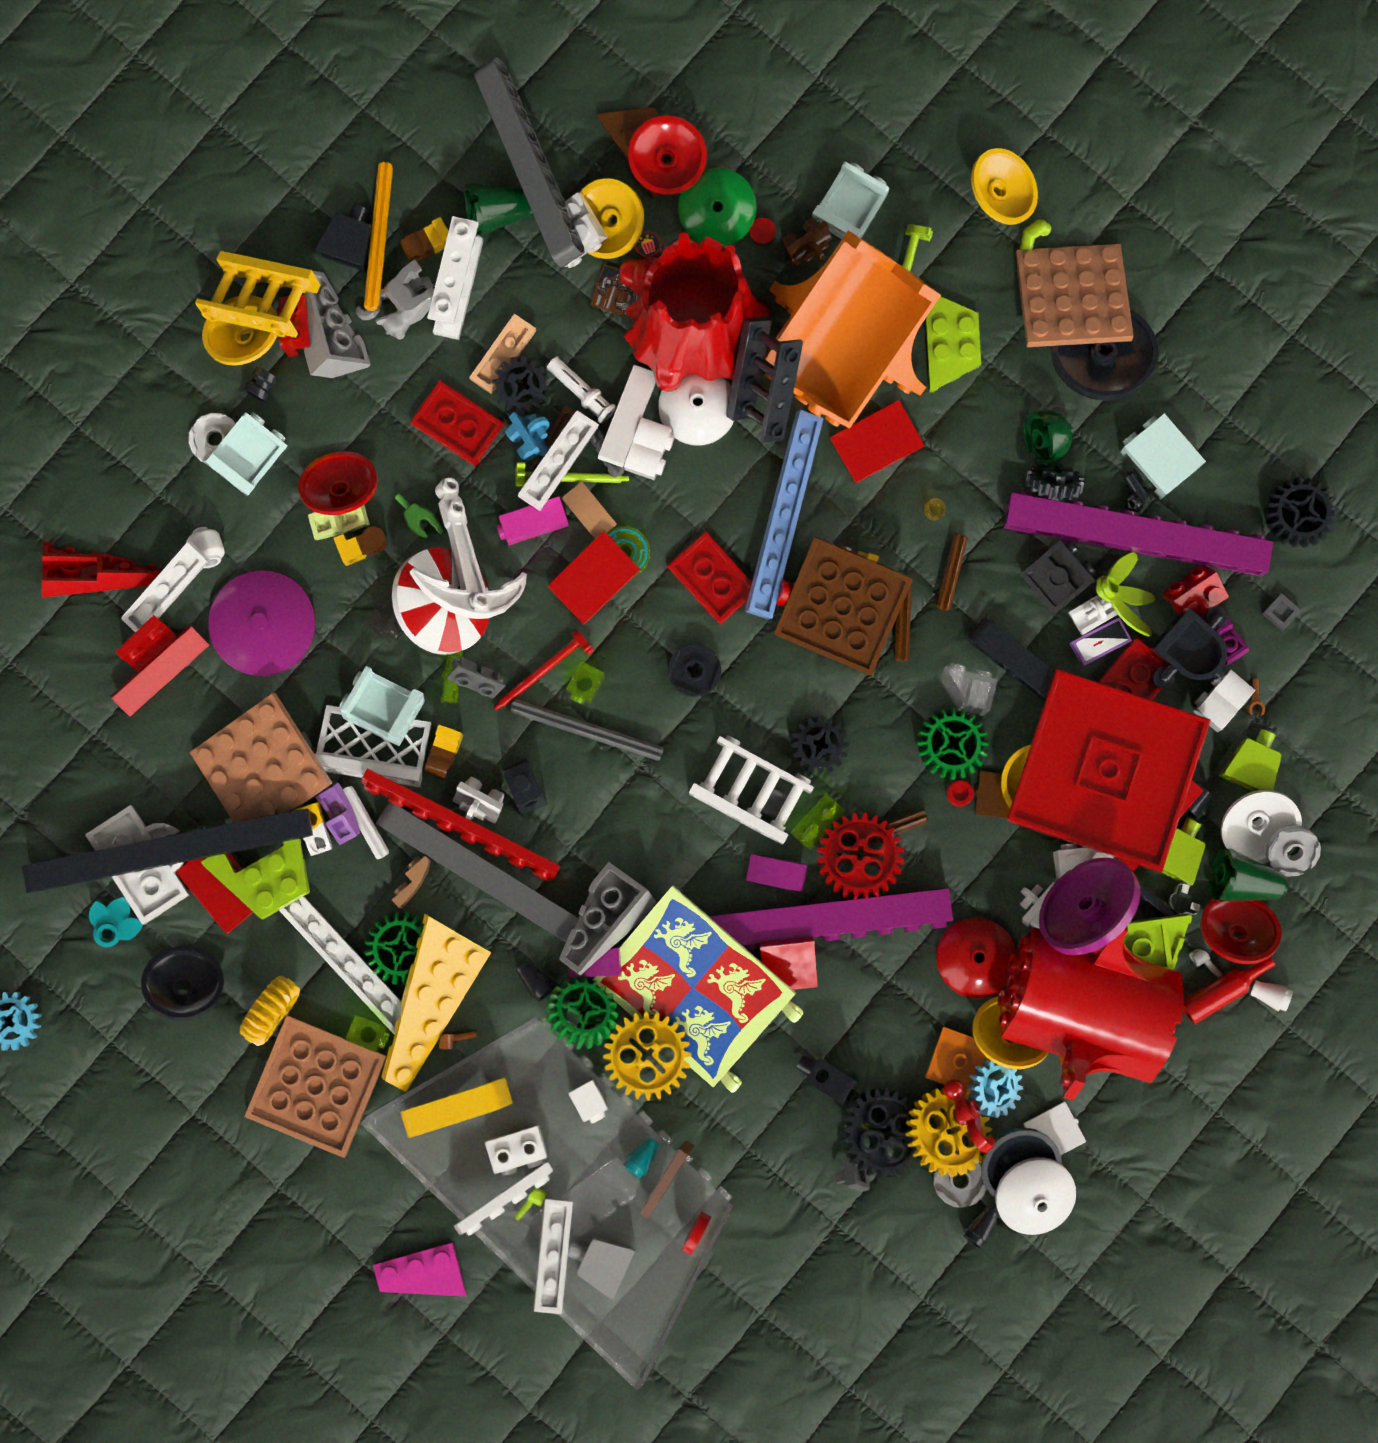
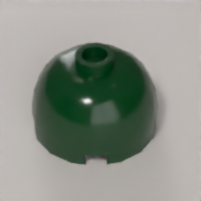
M1043 410L1029 414L1026 417L1029 419L1028 423L1023 424V439L1028 452L1030 453L1033 450L1037 457L1034 460L1037 463L1043 465L1057 461L1068 452L1071 447L1073 429L1060 413Z

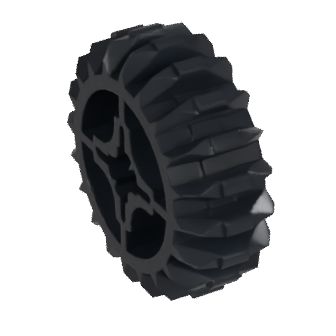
M1296 477L1293 483L1288 479L1283 482V486L1278 485L1275 488L1276 493H1271L1268 497L1272 502L1265 505L1267 510L1272 511L1265 515V519H1272L1273 521L1267 527L1268 529L1275 527L1277 530L1273 537L1277 538L1282 535V544H1286L1291 540L1292 548H1296L1300 542L1303 549L1307 548L1309 543L1315 546L1319 543V539L1325 540L1327 538L1326 532L1330 533L1334 529L1330 523L1337 521V517L1331 515V513L1336 512L1338 507L1330 506L1335 497L1327 498L1325 495L1328 493L1329 488H1324L1321 491L1319 489L1321 485L1319 481L1315 482L1312 486L1311 478H1306L1302 483L1300 477ZM1294 493L1306 495L1301 502L1286 499L1287 495ZM1314 501L1319 508L1320 514L1313 509ZM1304 506L1303 517L1298 520L1300 513L1298 509ZM1282 508L1283 512H1285L1289 517L1288 524L1285 522L1283 518ZM1301 524L1316 527L1312 532L1296 531L1297 527Z

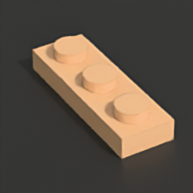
M514 314L469 377L470 380L492 394L497 385L492 384L491 381L499 378L494 373L495 370L503 371L502 362L505 361L511 365L510 358H518L535 334L536 328Z

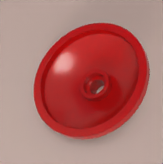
M659 116L643 123L632 136L628 149V162L635 179L647 190L661 195H675L691 188L702 176L707 160L706 145L699 131L688 121L675 116ZM668 156L671 162L665 164L662 162V158Z
M348 451L333 452L315 459L304 469L299 478L298 491L303 503L312 511L324 515H342L360 508L370 500L377 488L378 477L374 465L363 455Z
M1212 899L1204 908L1200 919V928L1206 943L1218 955L1232 962L1255 964L1265 961L1276 952L1281 942L1282 929L1280 922L1272 909L1261 900L1218 901Z
M985 918L964 919L952 925L941 937L936 952L937 968L946 985L956 993L969 998L989 997L1001 991L1009 983L1011 969H1008V962L1010 956L1013 953L1016 954V947L1009 933L996 922ZM978 952L983 955L981 963H977L974 960V955Z

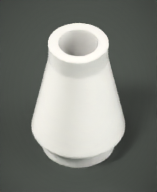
M1256 980L1250 995L1277 1011L1280 1009L1286 1011L1293 991L1287 989L1288 986Z

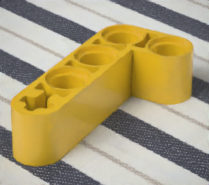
M504 1077L401 1111L400 1114L407 1137L411 1138L499 1110L513 1104Z

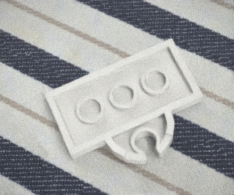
M130 805L85 835L94 850L97 851L177 835L181 831L165 823H154L146 827L134 807ZM184 862L112 877L143 925L190 895L176 874V871L184 865Z

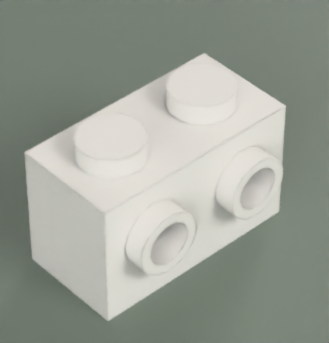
M1077 844L1061 845V850L1053 852L1056 878H1060L1067 871L1072 870L1075 866L1095 858L1113 857L1088 848H1077Z
M539 1124L485 1142L494 1174L501 1172L502 1177L518 1172L517 1167L527 1164L528 1169L544 1164L543 1159L548 1157Z

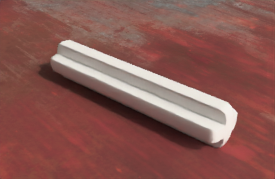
M352 786L344 788L343 790L356 816L359 829L376 859L385 857L389 854V849Z

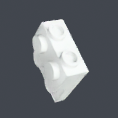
M578 192L565 201V204L584 245L585 253L565 266L568 268L579 264L582 261L581 257L587 252L592 253L602 246L601 242L607 238L606 233L584 196Z

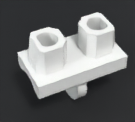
M1099 595L1069 612L1081 635L1118 615L1111 602L1102 599Z
M470 777L465 783L461 781L456 789L457 792L453 802L460 805L459 809L467 812L465 818L472 820L473 817H476L482 821L485 818L495 824L503 807L504 794L496 789L491 790L489 795L480 792L482 784L473 777Z
M1054 882L1040 898L1037 896L1043 889L1038 884L1032 891L1025 887L1021 890V893L1026 898L1020 905L1026 910L1031 903L1034 904L1022 918V923L1027 927L1032 925L1039 928L1041 905L1048 891L1055 884Z

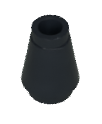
M528 961L524 962L516 970L531 998H535L538 1002L546 998L553 991L552 980Z
M985 1206L964 1229L966 1232L963 1237L972 1245L981 1249L984 1244H988L999 1214L992 1208Z

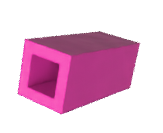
M560 497L548 500L541 511L533 506H528L499 516L501 524L496 525L501 540L506 539L508 545L569 526Z

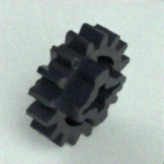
M522 356L519 362L515 357L510 358L511 365L505 361L502 362L503 371L497 369L494 372L499 378L491 381L498 388L492 391V393L500 395L497 403H507L505 410L508 411L514 407V411L518 414L521 412V408L524 409L525 413L531 412V405L535 409L539 408L538 399L546 400L547 397L542 392L550 388L543 383V381L549 379L548 376L541 375L544 367H534L536 364L535 359L527 363L526 356ZM513 368H523L518 375L509 372ZM533 375H534L535 378H536L537 387L534 386V384H533V381H532V376H533ZM523 379V386H525L526 389L518 391V385L515 383V381ZM504 383L507 384L509 389L508 396L504 390ZM523 395L532 398L525 403L518 402Z
M1050 462L1046 466L1038 463V467L1032 465L1031 469H1028L1026 486L1031 487L1030 491L1032 492L1037 491L1039 496L1045 495L1048 496V499L1062 501L1063 498L1072 500L1073 497L1078 498L1083 492L1085 481L1084 476H1079L1080 472L1073 471L1071 467L1066 468L1062 464Z
M818 716L817 723H814L809 718L807 719V727L802 724L798 726L801 734L794 733L792 736L798 740L796 743L791 744V748L798 751L793 755V758L800 757L801 762L799 766L802 767L807 764L809 766V773L814 768H817L819 775L822 774L823 768H826L831 773L833 772V764L838 767L842 765L839 757L846 758L848 755L842 751L843 748L849 747V743L842 740L847 736V733H839L838 730L841 724L839 723L833 727L831 725L832 718H829L826 723L823 722L821 716ZM822 728L819 734L814 736L807 735L812 729ZM830 732L835 736L838 747L832 744L829 738ZM824 734V746L827 749H822L816 757V745L813 742H818ZM802 744L808 747L811 753L809 759L803 752ZM823 756H833L828 762L818 763Z

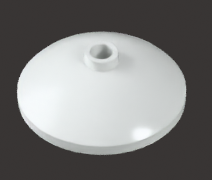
M695 374L687 375L677 390L672 392L661 391L658 407L662 424L671 427V435L675 436V439L689 445H706L719 440L730 430L734 421L726 417L732 386L725 378L707 381ZM700 398L703 403L700 406H695L693 400Z
M1257 790L1243 795L1228 808L1221 824V837L1226 848L1233 849L1265 864L1269 863L1266 857V845L1271 836L1279 829L1289 825L1302 826V819L1297 806L1288 796L1274 790ZM1259 817L1257 821H1252L1254 818Z
M1048 1158L1026 1159L1011 1167L1001 1178L995 1195L997 1211L1005 1224L1011 1229L1023 1234H1042L1058 1227L1069 1216L1076 1200V1187L1072 1176L1060 1163ZM1045 1202L1043 1206L1037 1207L1039 1203Z

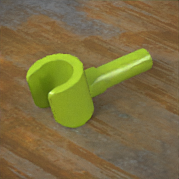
M534 1188L514 1218L519 1221L533 1203L541 1207L547 1192Z

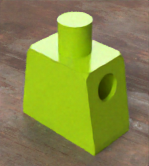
M1261 729L1256 741L1248 738L1242 740L1221 770L1219 776L1252 792L1257 790H1273L1281 760V753L1270 748L1276 735Z
M1186 818L1181 830L1176 828L1162 873L1182 884L1191 886L1195 882L1206 844L1195 838L1201 824Z

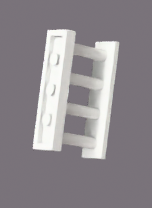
M452 216L428 313V319L435 320L433 329L435 335L460 339L483 245V238L476 237L479 225L477 221Z
M727 735L725 739L720 736L717 744L723 746V749L704 783L701 782L700 785L694 783L689 791V795L783 845L789 835L784 832L786 828L784 825L803 790L809 794L812 792L814 787L809 785L811 780L798 773L794 777L739 747L741 742ZM734 752L747 760L728 795H724L721 798L714 794L715 789L713 787L731 754ZM758 765L769 771L770 774L752 807H748L747 811L737 807L739 803L737 799L755 766ZM779 778H782L794 786L775 821L772 820L769 824L760 819L762 817L760 813Z

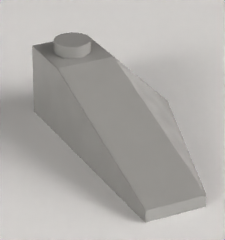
M313 271L321 286L317 294L311 292L302 293L307 299L310 347L304 348V354L310 375L334 378L368 368L371 364L364 341L360 335L356 336L349 324L352 321L349 315H344L337 304L339 298L325 274Z
M610 862L592 881L588 890L590 892L585 905L581 906L579 911L580 917L575 928L571 930L559 958L560 961L579 975L585 972L638 925L656 903L646 888Z

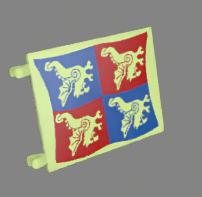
M674 886L667 891L620 947L622 975L595 976L592 980H596L597 986L600 988L606 985L605 993H613V1000L631 1016L634 1017V1013H637L639 1018L643 1019L644 1013L647 1011L649 1019H653L656 1012H658L659 1021H663L668 1016L669 1026L678 1023V1028L675 1032H685L681 1042L686 1041L690 1043V1046L685 1048L684 1051L690 1052L691 1057L684 1059V1061L689 1063L690 1067L712 1087L721 1080L724 1086L733 1093L739 1088L742 1081L728 1070L782 1010L792 1022H797L803 1015V1010L790 1001L796 992Z

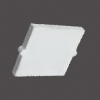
M1066 1102L1023 1123L1025 1128L1035 1129L1049 1136L1058 1147L1060 1155L1086 1142L1077 1125L1079 1121L1074 1119Z

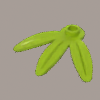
M1132 552L1119 558L1111 566L1107 576H1101L1097 579L1096 591L1099 597L1111 602L1116 613L1127 625L1135 631L1150 637L1152 634L1151 629L1126 604L1147 605L1155 601V596L1141 589L1119 585L1129 575L1138 560L1137 554Z

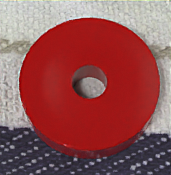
M703 1211L700 1212L683 1243L681 1251L690 1256L692 1255L710 1222V1215Z

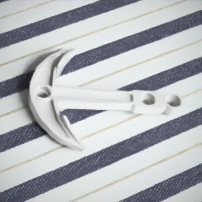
M453 478L442 479L436 486L435 492L440 499L439 508L444 526L448 530L461 589L449 588L447 580L433 577L416 568H413L410 574L420 589L431 600L447 611L475 619L490 618L504 613L523 593L527 574L522 572L515 580L505 583L499 590H486L466 526L468 521L462 499L457 495L459 485Z

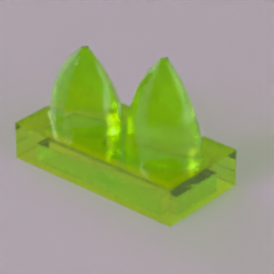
M826 793L790 833L810 851L820 838L825 835V829H830L833 826V821L837 822L846 810Z

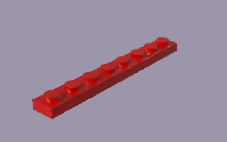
M368 768L362 777L361 784L365 785L364 789L374 795L381 793L389 797L388 801L398 807L405 805L413 809L412 813L417 817L425 820L430 818L437 822L436 825L439 828L448 832L454 830L461 834L460 837L471 844L478 842L484 845V849L495 856L501 854L509 858L508 861L512 865L519 868L525 866L533 870L532 874L542 880H547L548 878L553 880L560 868L559 865Z

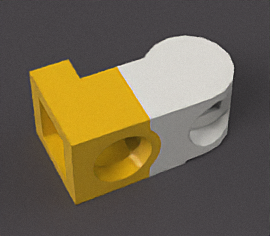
M316 802L296 809H309L314 836L303 839L306 842L310 855L314 856L331 850L332 843L325 825L320 803Z

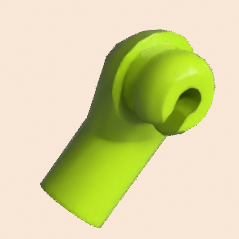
M1037 219L1023 230L1020 250L1031 251L1037 237L1040 235L1047 236L1051 232V225L1044 219Z

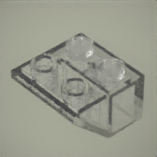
M950 663V667L945 666L940 671L938 678L956 708L981 716L989 712L998 679L991 678L992 673L982 670H976V673L965 671L966 667L959 664Z

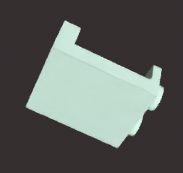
M844 162L840 173L821 204L817 205L813 211L812 218L819 223L825 221L829 225L828 231L843 239L848 230L862 238L886 199L889 187L880 177H871L864 173V169L855 163L849 164Z
M245 412L205 461L208 466L246 496L251 493L255 485L287 448V445L284 443L286 438L275 429L270 432L262 426L265 421L254 412L250 415Z
M1165 413L1158 419L1155 415L1143 425L1145 430L1139 435L1134 432L1123 441L1125 446L1120 451L1123 456L1128 454L1157 488L1154 492L1160 499L1165 497L1206 462Z
M366 666L363 672L359 671L353 681L354 688L350 695L345 694L340 703L342 717L400 746L425 702L424 695L416 689H413L411 692L373 673L372 668Z

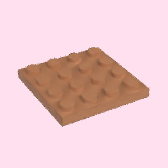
M1121 244L1032 249L1031 251L1017 250L1016 262L1027 347L1132 341L1133 329Z
M276 693L266 697L190 752L234 823L290 812L332 784V781Z
M287 1015L244 1117L345 1158L387 1056Z

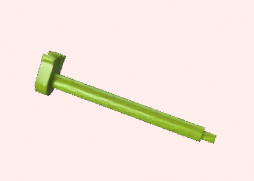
M914 224L907 225L905 234L910 236L902 267L911 271L918 241L921 239L930 242L933 233L931 228Z
M517 462L515 468L516 487H524L525 481H528L533 472H525V462ZM566 473L561 482L621 483V481H629V476L620 475L613 478L610 474Z

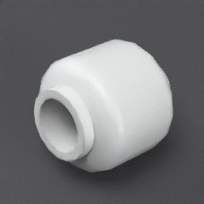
M207 527L196 528L193 530V534L188 537L186 543L192 541L210 559L203 568L218 565L225 554L220 534Z

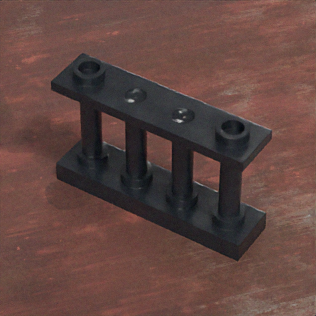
M766 316L744 318L726 415L732 421L753 419L763 426L760 437L762 443L781 441L785 438L803 346V340L801 339L779 341L771 336L769 333L772 320ZM767 346L777 352L774 365L765 360ZM762 371L772 377L770 390L760 384ZM757 396L767 401L765 415L755 408Z

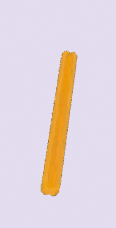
M380 162L378 164L364 307L368 311H377L380 302L393 173L392 164L389 162Z

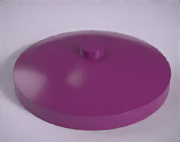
M252 571L231 580L216 596L209 614V634L219 656L234 669L251 676H274L294 667L309 651L316 632L315 611L306 592L289 577L273 571Z
M1107 857L1085 861L1075 866L1072 870L1067 871L1051 887L1041 905L1039 928L1044 939L1055 950L1068 955L1087 954L1113 941L1128 926L1138 908L1140 885L1136 875L1122 861Z

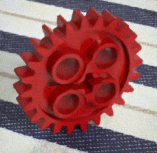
M853 813L851 821L842 816L843 824L840 825L833 821L834 831L825 829L828 839L820 838V844L824 848H817V854L824 857L817 859V865L825 866L820 870V875L829 874L825 883L831 884L835 882L834 892L843 888V897H846L849 892H853L854 900H857L859 893H863L865 900H868L869 892H873L876 897H879V888L881 887L887 892L889 890L887 882L896 883V878L893 874L901 875L902 869L896 866L904 864V858L897 856L904 853L903 847H896L901 842V838H892L895 834V828L886 830V820L880 825L877 824V815L871 821L868 820L867 813L863 814L862 819H858L856 813ZM845 837H853L856 843L851 847H847L841 841ZM871 840H879L883 846L878 850H873L868 846V843ZM837 852H842L847 855L838 856ZM858 852H864L862 861L857 860ZM877 857H884V860H883V861H879V860L876 859V858H877ZM847 862L852 865L853 869L848 873H843L838 869V866L841 863ZM868 866H876L880 872L876 876H869L866 874L865 869Z

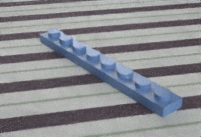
M798 410L795 414L745 612L765 619L773 618L824 419L803 410Z

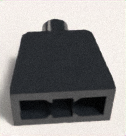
M353 205L349 217L336 213L316 246L319 257L366 273L372 231L371 225L364 222L368 210L362 206Z
M527 759L502 769L515 803L522 815L547 805Z
M803 1055L796 1066L798 1071L808 1076L805 1082L844 1106L847 1105L859 1085V1082L820 1058L815 1062ZM822 1072L829 1074L826 1082L819 1080Z

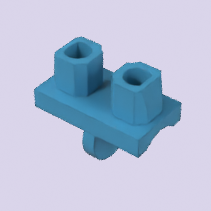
M513 412L509 416L512 424L505 433L512 442L519 443L522 439L525 442L517 449L521 459L530 462L538 455L545 457L549 451L547 444L543 440L548 436L546 430L549 428L547 418H537L535 414L519 417L517 412Z

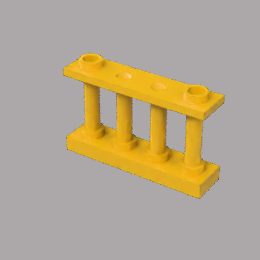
M220 251L216 260L222 267L224 275L211 301L196 299L195 302L202 316L213 322L219 320L272 332L280 337H285L286 335L296 338L298 333L290 321L302 293L311 292L317 294L321 286L313 271ZM237 277L246 278L234 306L222 304L233 279ZM256 283H269L257 311L244 309ZM279 288H292L280 316L267 314Z

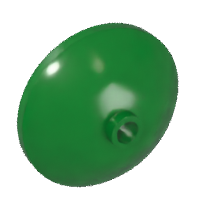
M726 168L705 169L696 184L680 194L678 203L680 221L689 236L698 243L703 241L705 237H709L718 241L723 247L732 245L741 240L754 223L756 216L754 192L749 183L732 170ZM720 202L723 205L722 211L715 212L713 204Z

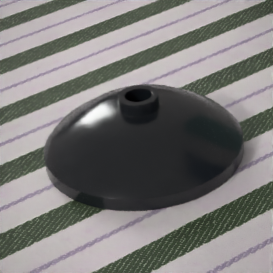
M176 946L158 953L148 962L141 978V990L148 1006L157 1014L172 1020H190L206 1014L218 1003L224 989V975L217 960L208 952L191 946ZM180 990H186V991H188V992L185 993V994H180V993H179Z
M1031 1128L1014 1129L995 1139L996 1147L984 1153L981 1163V1176L987 1190L995 1197L1001 1178L1017 1163L1030 1158H1048L1062 1165V1159L1058 1147L1045 1133ZM1020 1156L1019 1160L1013 1161L1015 1157Z

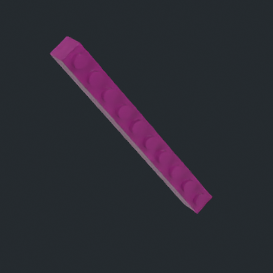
M1016 491V493L1010 495L1003 527L1004 529L1071 540L1073 542L1202 566L1205 565L1207 567L1261 577L1269 572L1274 542L1268 541L1265 536L1251 534L1250 537L1241 536L1240 532L1236 530L1215 531L1214 527L1210 525L1193 527L1188 526V522L1183 520L1166 522L1162 521V517L1156 515H1146L1145 518L1136 516V512L1129 510H1120V513L1110 511L1109 507L1095 505L1094 508L1084 506L1083 502L1069 500L1068 503L1048 499V496L1045 495L1042 498L1032 497V493L1027 491Z
M949 889L868 898V900L864 898L710 916L714 922L747 950L760 949L759 942L812 936H824V941L840 940V934L851 933V938L867 937V931L877 930L878 935L893 934V928L904 927V932L919 931L920 925L930 924L931 929L947 927V922L953 921Z

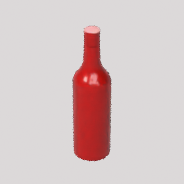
M1270 957L1246 970H1231L1185 998L1183 1012L1186 1017L1195 1025L1246 994L1255 978L1275 966L1273 959Z

